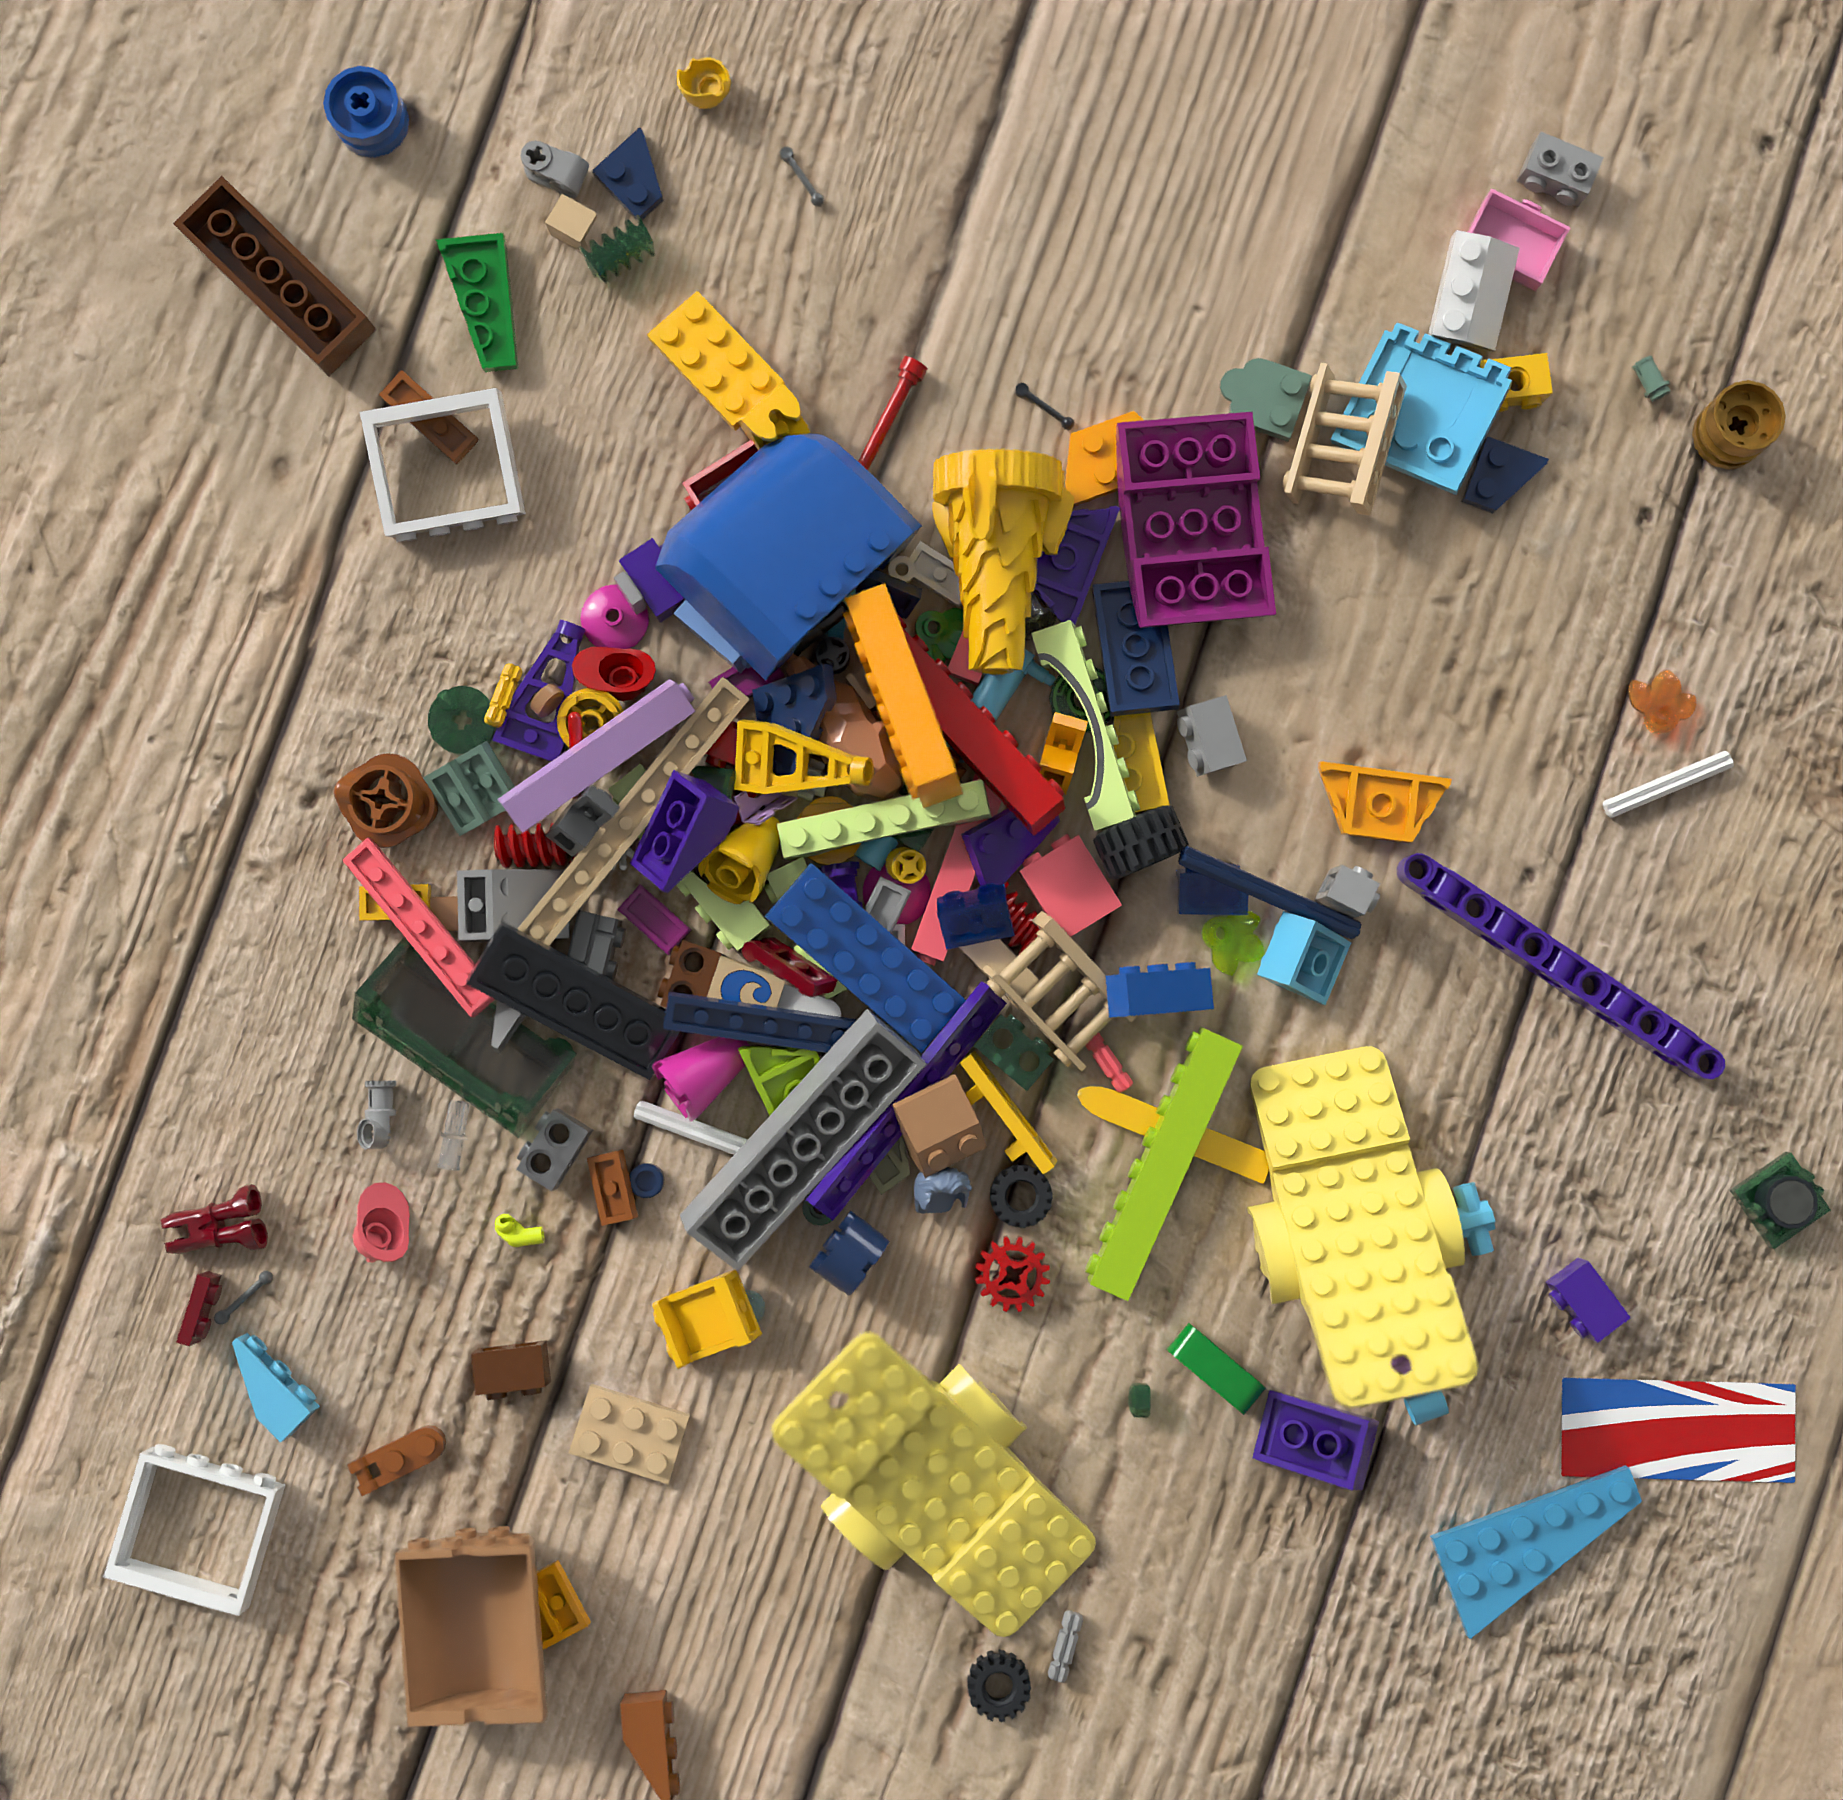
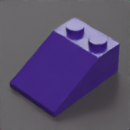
M673 770L630 864L659 889L668 893L726 838L736 820L740 806L707 781Z
M1269 1390L1252 1458L1349 1490H1363L1379 1421L1335 1407Z

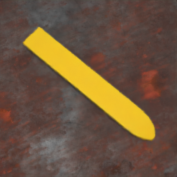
M1088 1086L1079 1089L1077 1092L1079 1101L1089 1112L1103 1120L1145 1136L1150 1126L1155 1128L1160 1115L1156 1114L1157 1107L1112 1089ZM1209 1128L1205 1129L1194 1154L1197 1158L1264 1184L1269 1172L1265 1151Z

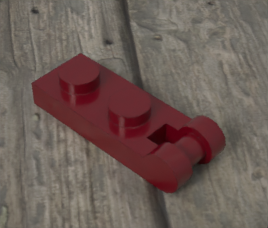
M775 937L762 938L760 941H748L743 945L742 953L747 961H759L771 969L776 977L787 980L796 986L801 994L807 997H817L834 992L838 981L836 978Z

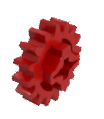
M1007 1235L1003 1236V1245L999 1246L994 1240L991 1241L993 1251L989 1253L982 1250L981 1255L985 1259V1263H976L975 1265L976 1269L983 1272V1275L975 1278L976 1283H985V1287L980 1291L981 1296L991 1294L990 1305L994 1307L1000 1301L1002 1302L1004 1312L1009 1310L1010 1304H1015L1018 1312H1022V1303L1024 1302L1034 1307L1035 1303L1032 1297L1035 1294L1040 1297L1045 1296V1293L1040 1288L1041 1284H1050V1279L1043 1276V1272L1050 1270V1265L1040 1264V1260L1045 1256L1044 1252L1034 1253L1035 1242L1031 1241L1027 1246H1024L1022 1236L1019 1235L1015 1243H1010ZM1006 1251H1019L1027 1256L1016 1259L1009 1257ZM994 1259H996L999 1264L998 1273L990 1280V1267ZM1010 1265L1013 1269H1018L1019 1267L1022 1269L1018 1272L1020 1279L1015 1282L1012 1278L1003 1279L1007 1275L1006 1268ZM1035 1268V1281L1031 1288H1029L1026 1283L1027 1276ZM1005 1288L1016 1290L1019 1296H1006L998 1291H1002Z

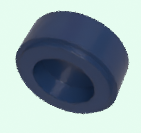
M644 1163L635 1167L629 1176L632 1191L640 1198H652L659 1194L664 1187V1174L657 1165L652 1163Z

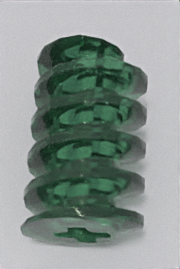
M638 214L636 215L637 226L628 219L624 222L625 233L619 227H613L614 239L606 233H602V246L595 240H590V253L582 246L578 247L594 277H598L605 284L608 283V270L618 277L620 276L619 264H622L628 270L632 269L631 257L641 264L643 263L642 251L645 250L650 256H655L654 242Z

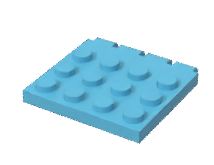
M1397 322L1392 332L1384 331L1359 381L1361 384L1378 386L1379 383L1384 382L1386 371L1400 373L1407 385L1385 466L1457 495L1512 385V380L1508 379L1511 367L1488 359L1482 369L1479 365L1483 356L1456 346L1452 356L1447 355L1451 343L1426 333L1421 342L1417 343L1416 340L1420 331ZM1351 397L1343 415L1369 418L1375 414L1376 400ZM1336 428L1331 437V443L1344 449L1360 451L1361 448H1365L1368 436L1366 432Z

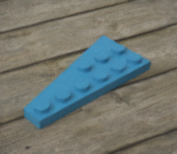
M1626 1465L1430 1536L1465 1634L1469 1640L1642 1502L1629 1467Z

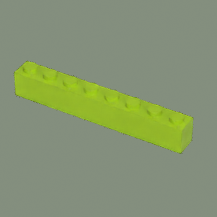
M1201 1026L1198 1033L1192 1031L1185 1045V1050L1189 1052L1184 1064L1178 1063L1170 1080V1082L1174 1083L1169 1096L1164 1094L1158 1105L1156 1114L1160 1115L1155 1128L1151 1126L1148 1128L1142 1141V1145L1146 1147L1141 1159H1134L1128 1172V1177L1132 1180L1127 1191L1121 1190L1116 1198L1113 1209L1117 1210L1114 1220L1112 1223L1107 1221L1103 1227L1099 1241L1103 1242L1098 1255L1092 1253L1087 1263L1085 1272L1089 1274L1087 1279L1090 1285L1129 1301L1243 1047L1241 1044Z

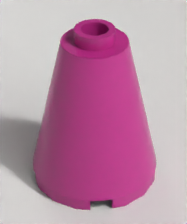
M717 1037L659 1060L652 1065V1068L658 1080L663 1077L666 1079L664 1082L666 1088L664 1090L685 1118L688 1117L689 1121L693 1122L746 1066L738 1048L750 1045L747 1041Z

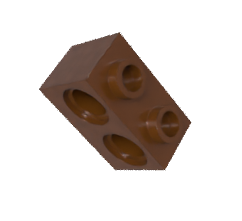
M682 940L681 946L675 945L669 959V965L673 966L669 979L663 978L657 997L662 998L660 1006L666 1008L669 992H676L682 985L689 986L693 995L707 997L720 956H725V954ZM692 953H700L704 959V965L698 972H691L686 966V960Z

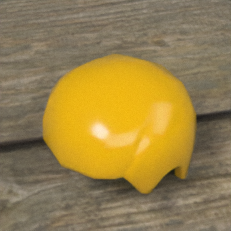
M710 57L698 60L692 58L684 71L681 69L677 71V86L681 94L690 105L699 109H711L717 106L730 91L731 79L729 71L719 60Z

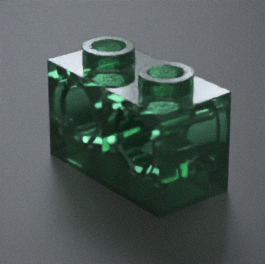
M1000 1014L973 1046L1025 1091H1028L1054 1060L1048 1055L1052 1049L1037 1036L1033 1041L1022 1032L1026 1026L1012 1014H1009L1007 1018ZM1001 1028L1007 1029L1012 1035V1042L1005 1049L997 1048L992 1039L995 1031ZM1026 1051H1032L1038 1057V1065L1032 1071H1024L1019 1065V1058Z

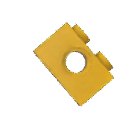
M1547 353L1492 359L1511 367L1508 379L1515 381L1518 385V391L1509 389L1498 413L1508 410L1510 406L1521 405L1522 409L1540 407L1553 393ZM1482 360L1479 367L1483 369L1487 360Z

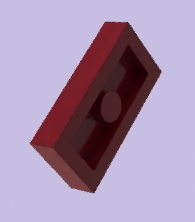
M207 1271L197 1275L176 1343L190 1347L201 1342V1339H205L208 1335L212 1322L208 1318L212 1305L215 1306L222 1292V1286L219 1285L220 1274Z

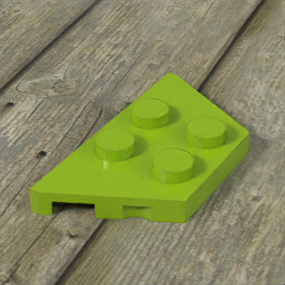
M742 1046L738 1048L769 1116L820 1061L817 1051L785 1046Z

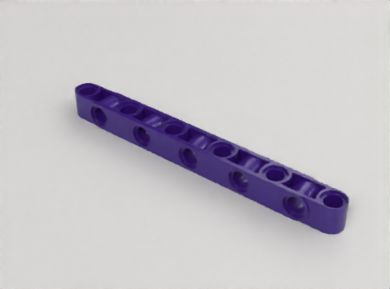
M1423 853L1413 854L1399 862L1397 866L1399 880L1418 893L1425 901L1663 1061L1696 1079H1715L1724 1072L1725 1059L1723 1055L1700 1039L1693 1031L1453 870L1442 866ZM1412 861L1418 862L1423 869L1422 876L1419 879L1413 878L1409 873V864ZM1470 899L1476 901L1480 907V912L1476 918L1471 917L1466 910V905ZM1528 938L1533 939L1537 945L1536 953L1533 956H1529L1524 949L1525 941ZM1586 977H1589L1594 983V990L1590 995H1587L1582 988L1583 980ZM1644 1016H1647L1651 1021V1029L1647 1034L1640 1027L1641 1019ZM1702 1055H1705L1709 1060V1066L1705 1072H1702L1698 1065Z

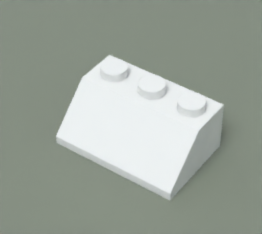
M1456 230L1451 236L1428 334L1449 343L1495 351L1520 248L1490 236Z

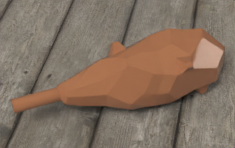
M792 654L786 661L788 665L785 670L788 677L813 668L815 665L804 656ZM834 680L837 700L832 711H826L820 724L823 731L818 741L854 756L872 758L874 772L868 786L852 783L845 785L856 796L874 801L887 800L900 788L903 774L890 739L886 734V727L883 721L878 722L852 686ZM819 755L822 761L828 767L829 759L827 757Z

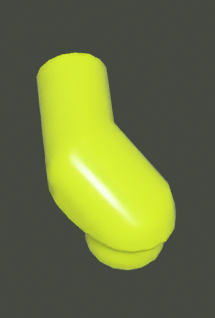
M500 1214L495 1220L496 1233L512 1247L543 1244L545 1242L542 1226L524 1228L509 1214Z

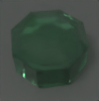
M1132 1383L1130 1386L1128 1407L1134 1418H1148L1150 1416L1151 1394L1150 1386L1147 1383Z

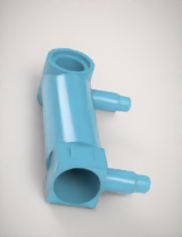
M1025 649L1022 670H1014L1013 673L1005 675L985 674L972 694L974 698L971 701L978 708L985 706L997 720L1027 674L1049 686H1052L1056 678L1048 670L1035 663V655ZM944 740L946 747L952 749L950 745ZM960 757V760L958 762L964 763L963 759Z

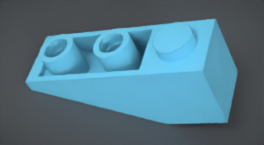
M246 1333L237 1337L232 1342L256 1419L281 1443L292 1436L320 1406L314 1401L316 1399L315 1394L307 1386L299 1385L290 1376L292 1372L288 1366L280 1360L275 1361L266 1352L267 1346L260 1338Z

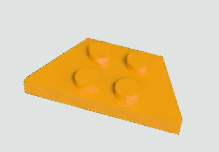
M1135 411L1070 434L1065 488L1074 496L1073 507L1118 491L1116 425L1120 422L1144 421Z
M1324 761L1318 763V770L1342 835L1412 843L1421 830V826L1429 818L1436 807L1435 805L1452 782V779Z

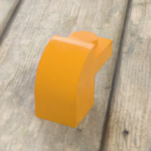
M1054 712L1039 762L1042 768L1039 773L1047 781L1050 779L1056 781L1066 795L1088 721Z

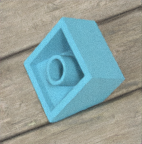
M1283 911L1279 922L1275 926L1266 954L1261 960V966L1257 975L1277 986L1326 1005L1351 942L1314 920Z

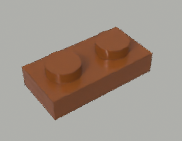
M623 1149L588 1157L587 1163L601 1226L637 1218V1209Z

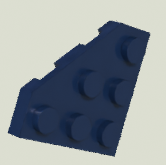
M827 664L815 666L752 690L757 721L775 723L817 741L823 731L820 724L826 711H832L837 700L832 665ZM780 744L774 745L773 773L775 775H791L796 772L797 754L794 750Z

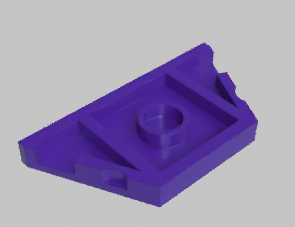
M1110 506L1107 509L1074 510L1071 513L1065 535L1059 545L1058 554L1046 555L1042 550L1041 557L1037 558V581L1033 593L1061 623L1071 620L1074 625L1076 624L1120 507Z

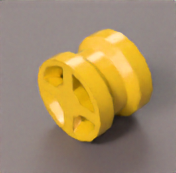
M898 847L893 849L886 858L885 867L887 873L895 880L903 883H916L926 872L925 858L916 850Z

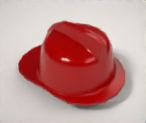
M589 647L580 651L574 657L572 663L573 675L579 683L589 689L608 692L617 701L623 702L632 700L644 692L645 687L651 683L656 673L654 660L649 654L636 649Z

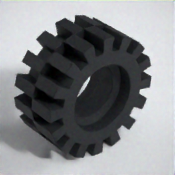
M993 1650L987 1652V1656L984 1658L980 1655L975 1665L972 1663L970 1674L967 1677L968 1696L970 1697L972 1707H976L977 1713L981 1717L985 1714L987 1715V1720L993 1721L995 1717L999 1718V1722H1005V1717L1010 1716L1012 1720L1017 1717L1016 1712L1020 1711L1022 1713L1025 1710V1703L1029 1702L1031 1697V1683L1028 1670H1026L1025 1664L1021 1659L1018 1661L1013 1653H1010V1655L1005 1654V1650H999V1654H993ZM995 1673L1006 1674L1012 1680V1690L1004 1698H994L985 1689L987 1679Z

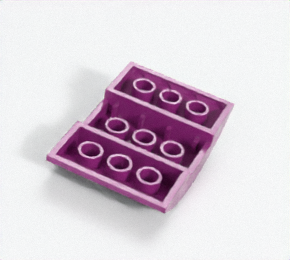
M1253 412L1117 423V481L1121 530L1129 585L1139 627L1147 628L1275 616L1276 606L1269 547L1264 545L1257 482L1260 480Z

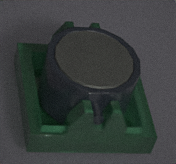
M1784 1152L1730 1189V1192L1765 1243L1772 1249H1776L1831 1211L1822 1198L1824 1189L1812 1181L1815 1179V1176L1802 1168L1791 1152Z

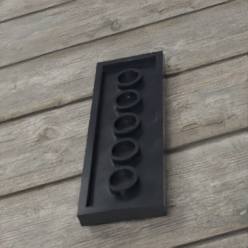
M503 921L466 979L467 985L648 1080L654 1075L652 1065L664 1059L681 1032L663 1028L666 1008Z

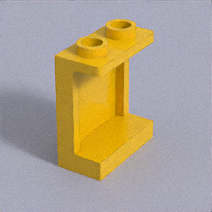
M736 1270L666 1295L652 1304L654 1320L657 1326L662 1329L667 1342V1353L678 1369L685 1367L695 1360L737 1345V1347L748 1344L762 1335Z

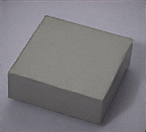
M623 571L615 576L614 580L618 589L635 614L638 615L644 611L647 606L645 600L627 572Z

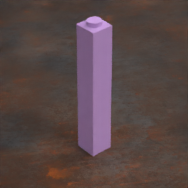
M669 679L498 799L523 833L693 714L695 710L690 702L694 700V697L684 683L677 685L676 682Z

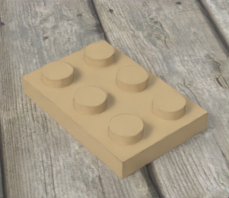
M591 1384L569 1454L669 1484L690 1414Z

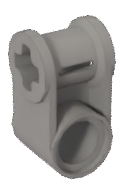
M530 141L521 150V160L529 180L553 189L569 198H577L590 167L584 158L571 152L562 151L541 141Z

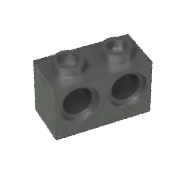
M559 1108L553 1109L551 1114L546 1111L535 1127L539 1131L533 1143L527 1141L517 1156V1159L521 1162L516 1170L550 1191H554L559 1187L593 1132V1129ZM558 1123L565 1124L570 1132L568 1140L564 1143L557 1141L553 1134L554 1127ZM539 1153L548 1155L551 1160V1167L547 1172L538 1170L535 1165V1159Z

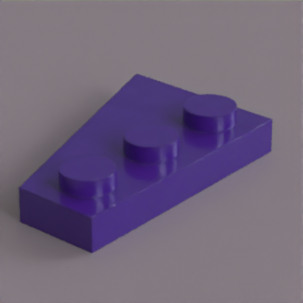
M1007 808L961 834L984 896L991 897L1060 822L1059 815L1033 836Z

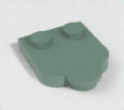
M1255 358L1248 361L1243 369L1234 368L1227 371L1220 381V391L1223 397L1231 402L1229 413L1253 412L1255 431L1289 442L1312 375L1263 358Z

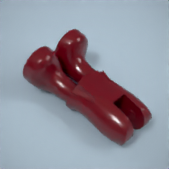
M253 1184L245 1185L239 1188L232 1199L220 1204L210 1203L199 1209L174 1212L160 1219L162 1229L179 1228L187 1224L190 1237L186 1239L182 1237L172 1242L164 1243L166 1253L183 1254L206 1247L220 1248L223 1244L239 1243L249 1250L266 1248L268 1233L266 1225L261 1219L247 1220L226 1227L224 1221L259 1214L262 1201L258 1188Z

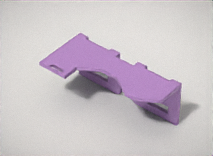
M743 791L734 797L736 804L740 806L739 814L742 823L760 825L775 815L776 810H782L798 799V797L782 795L781 792L760 794L756 798H750L747 792ZM765 805L766 808L759 810L760 807Z

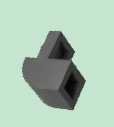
M592 785L575 796L545 836L573 857L588 845L603 824L614 817L620 806L613 801L606 791L597 789Z

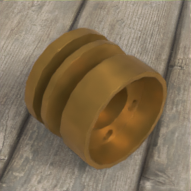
M1750 380L1733 383L1721 391L1694 421L1692 436L1696 450L1705 461L1714 467L1729 470L1745 466L1774 443L1783 431L1786 418L1783 402L1774 390L1763 383Z

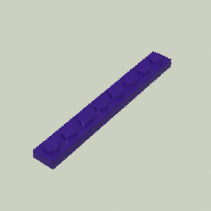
M982 981L979 983L921 1056L926 1063L924 1068L833 1166L806 1199L832 1221L901 1137L902 1133L892 1104L949 1077L1007 1004L987 984Z

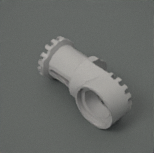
M365 1081V1087L368 1088V1109L365 1110V1118L359 1122L357 1127V1140L363 1149H382L387 1146L386 1144H389L387 1139L391 1138V1136H388V1133H391L390 1116L396 1115V1110L393 1109V1087L396 1086V1081Z

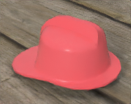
M386 1182L374 1183L368 1186L360 1195L357 1209V1224L353 1231V1242L358 1252L366 1257V1261L369 1263L377 1260L394 1262L402 1258L408 1250L409 1206L404 1194L396 1186Z

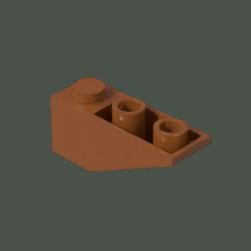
M667 1690L626 1693L620 1703L623 1741L660 1800H674L675 1796L680 1795L679 1773H673L672 1760L677 1759L676 1737H670L669 1724H674L673 1701L667 1702Z

